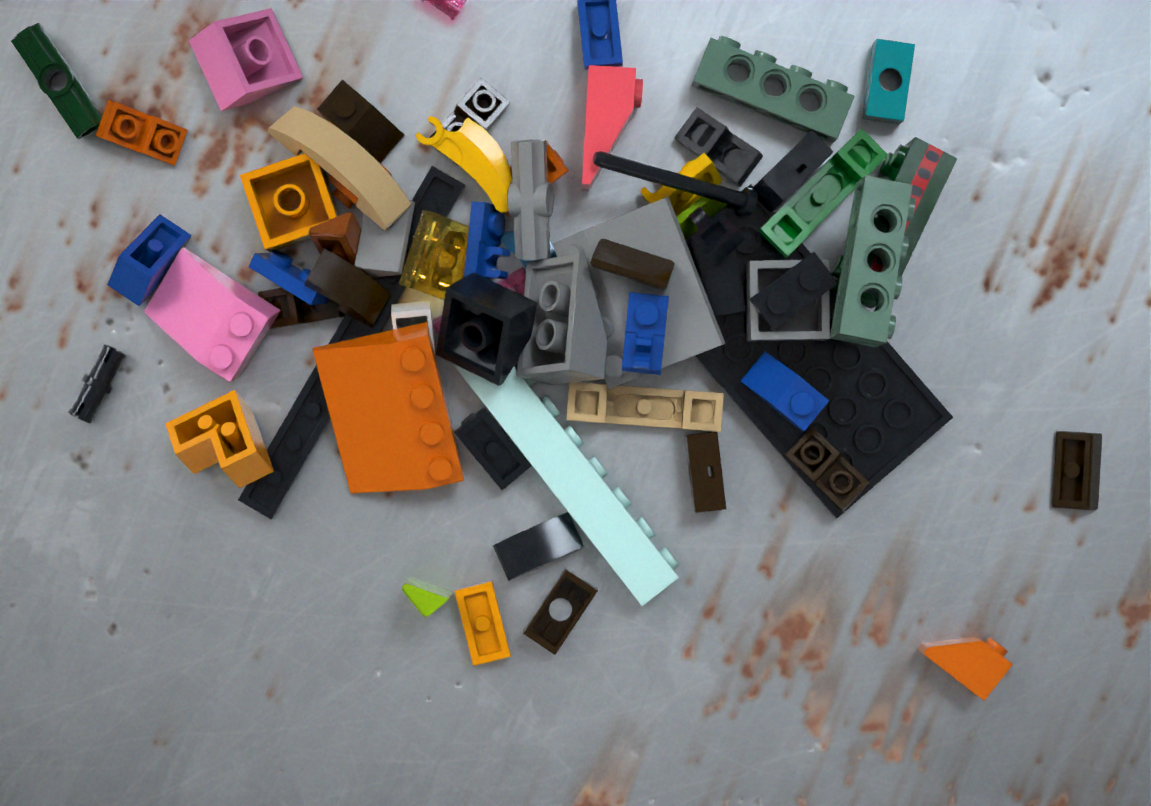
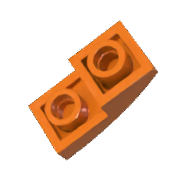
M108 100L95 136L175 166L188 129L118 102Z

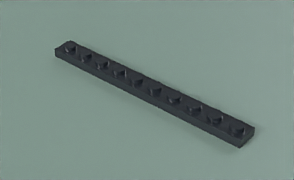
M431 166L412 199L415 202L402 274L372 278L390 293L373 327L371 328L345 314L329 344L382 332L391 316L392 304L399 303L466 187L465 184ZM317 365L267 449L274 472L246 485L238 501L269 519H273L331 420Z

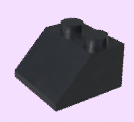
M474 272L446 287L436 355L498 386L502 385L531 338L538 302Z

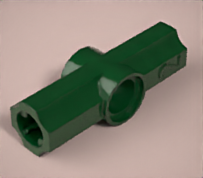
M36 23L19 32L11 40L12 44L38 80L40 89L48 95L76 138L81 139L97 130L103 115L80 83L77 73L69 67L42 25ZM64 71L67 76V84L62 90L54 91L50 85V80L55 73Z

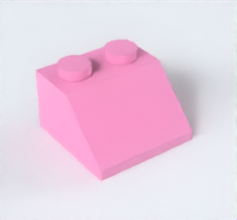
M272 8L214 21L189 40L221 111L250 104L303 79Z

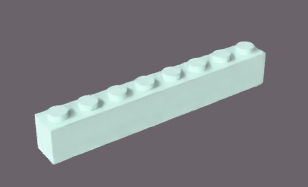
M453 364L641 606L645 605L679 578L674 571L679 564L665 547L658 551L650 541L655 536V533L642 517L635 521L626 510L632 505L618 486L611 491L602 479L608 474L594 456L589 460L586 459L579 450V447L584 442L571 426L564 430L555 419L560 412L547 395L540 399L531 387L537 383L536 381L518 377L517 369L513 366L504 383L498 386Z

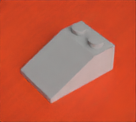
M577 253L527 262L524 296L538 303L531 338L518 358L517 376L550 385L604 379L607 337L586 256Z

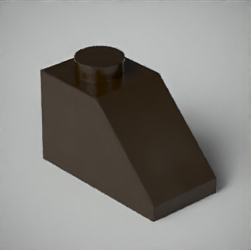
M343 79L317 108L328 121L334 123L339 129L355 140L380 164L405 136L379 110Z

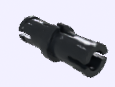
M103 344L102 350L90 373H85L82 381L85 383L72 408L69 410V414L74 417L77 415L79 416L78 419L87 423L92 422V418L105 393L110 394L113 388L110 383L126 354L116 351L115 348L107 344Z

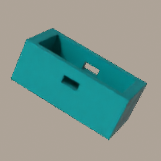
M876 39L873 42L862 119L899 125L904 121L915 44ZM894 69L899 72L902 82L897 90L886 91L880 86L879 76L882 71Z

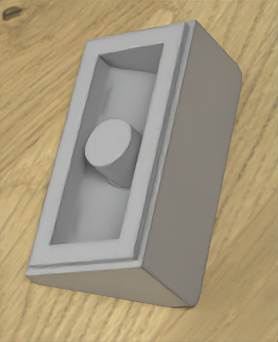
M409 200L411 203L410 208L386 231L364 214L355 267L371 278L402 274L415 202Z

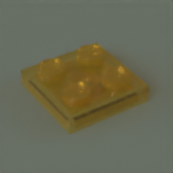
M423 210L399 285L444 300L446 287L464 278L469 226L437 213Z

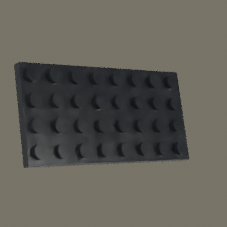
M758 199L756 207L750 216L739 214L737 207L729 204L720 210L745 238L735 248L745 306L747 262L803 260L811 254L804 244L801 243L785 258L758 231L776 213L775 211L770 212ZM691 236L686 240V242L693 241ZM833 289L829 290L830 333L837 291ZM746 311L716 316L715 318L726 344L695 355L704 368L836 519L844 512L785 455L812 427L870 482V485L846 509L848 510L953 418L888 341L878 347L831 338L827 340L747 341ZM765 351L798 374L829 400L805 431H799L740 382Z

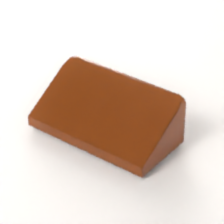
M353 213L342 214L309 229L308 233L320 255L325 248L355 266L361 228Z

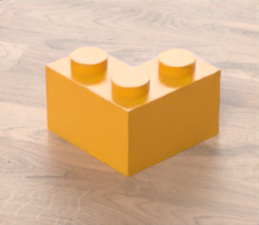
M235 390L165 423L175 455L193 474L219 462L225 474L238 488H242L274 472L253 411Z

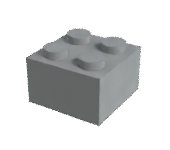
M764 260L746 263L747 341L830 339L829 290L774 331L769 328L749 300L801 260ZM821 260L829 271V260Z

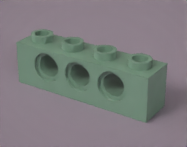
M719 36L718 40L710 38L692 82V87L803 132L809 133L813 130L821 139L830 143H834L838 139L855 97L847 93V86L834 80L827 79L826 83H822L812 79V72L796 65H791L790 69L775 64L777 59L768 53L755 50L753 55L739 49L741 44L725 36ZM736 63L745 66L748 71V79L743 82L733 81L728 75V67ZM769 78L780 80L784 87L783 94L778 97L768 95L764 90V81ZM806 92L815 94L819 100L818 110L807 111L803 109L800 104V95Z
M867 175L856 182L830 333L831 339L878 347L887 343V338H892L896 325V316L891 315L893 301L898 299L903 281L902 276L898 275L900 260L905 259L909 247V238L904 236L906 222L911 221L915 210V198L911 197L913 185ZM875 215H881L886 218L889 224L887 233L880 232L875 227ZM869 253L876 254L881 259V272H875L869 267L867 263ZM863 292L869 293L874 297L876 301L874 312L867 311L862 306L861 295Z

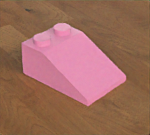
M183 247L170 266L144 313L196 361L228 382H231L244 372L281 310Z

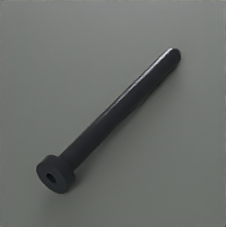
M603 151L595 152L592 161L597 167L737 207L739 214L750 216L757 204L758 193L755 189L745 187L742 191H737Z

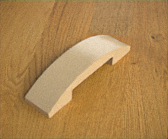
M293 106L268 128V133L295 156L304 152L358 197L356 207L383 230L386 231L410 208L411 203L407 196L380 163L355 140L327 120L305 109Z
M572 382L569 383L566 420L721 432L724 393L620 385L608 389L607 384Z

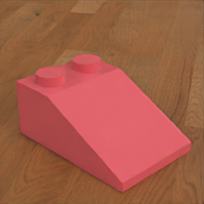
M589 65L581 191L589 192L602 170L601 167H597L592 161L595 152L603 151L611 154L632 117L634 107L640 108L643 79H636V68Z

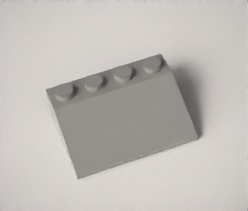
M669 197L580 231L552 244L557 257L577 253L586 256L607 337L604 379L608 389L646 375V373L621 371L629 292L669 296L661 369L726 344ZM601 239H607L672 260L674 268L667 289L661 290L592 267L590 262L598 242Z

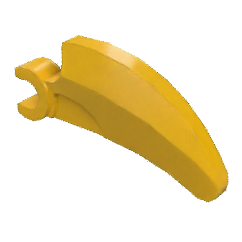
M429 116L427 120L436 127V134L431 138H426L417 132L415 137L423 146L434 147L459 165L486 192L496 210L501 214L507 213L509 211L508 189L512 182L511 169L506 156L494 138L470 118L465 119L458 131L450 132L444 129L440 120Z

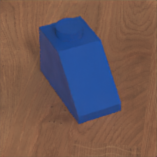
M159 214L119 255L107 285L140 306L160 285L181 248H185L192 235Z
M766 351L740 380L741 383L799 431H805L829 402L827 398L803 378Z

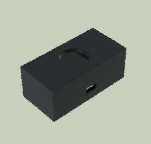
M811 130L752 188L757 190L758 200L770 212H773L833 151Z

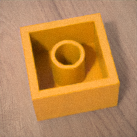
M305 153L240 175L264 249L269 252L311 239L308 233L311 227L340 216L324 169Z

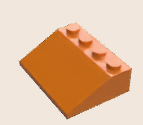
M427 322L313 348L315 362L350 493L426 490L464 481L463 464Z

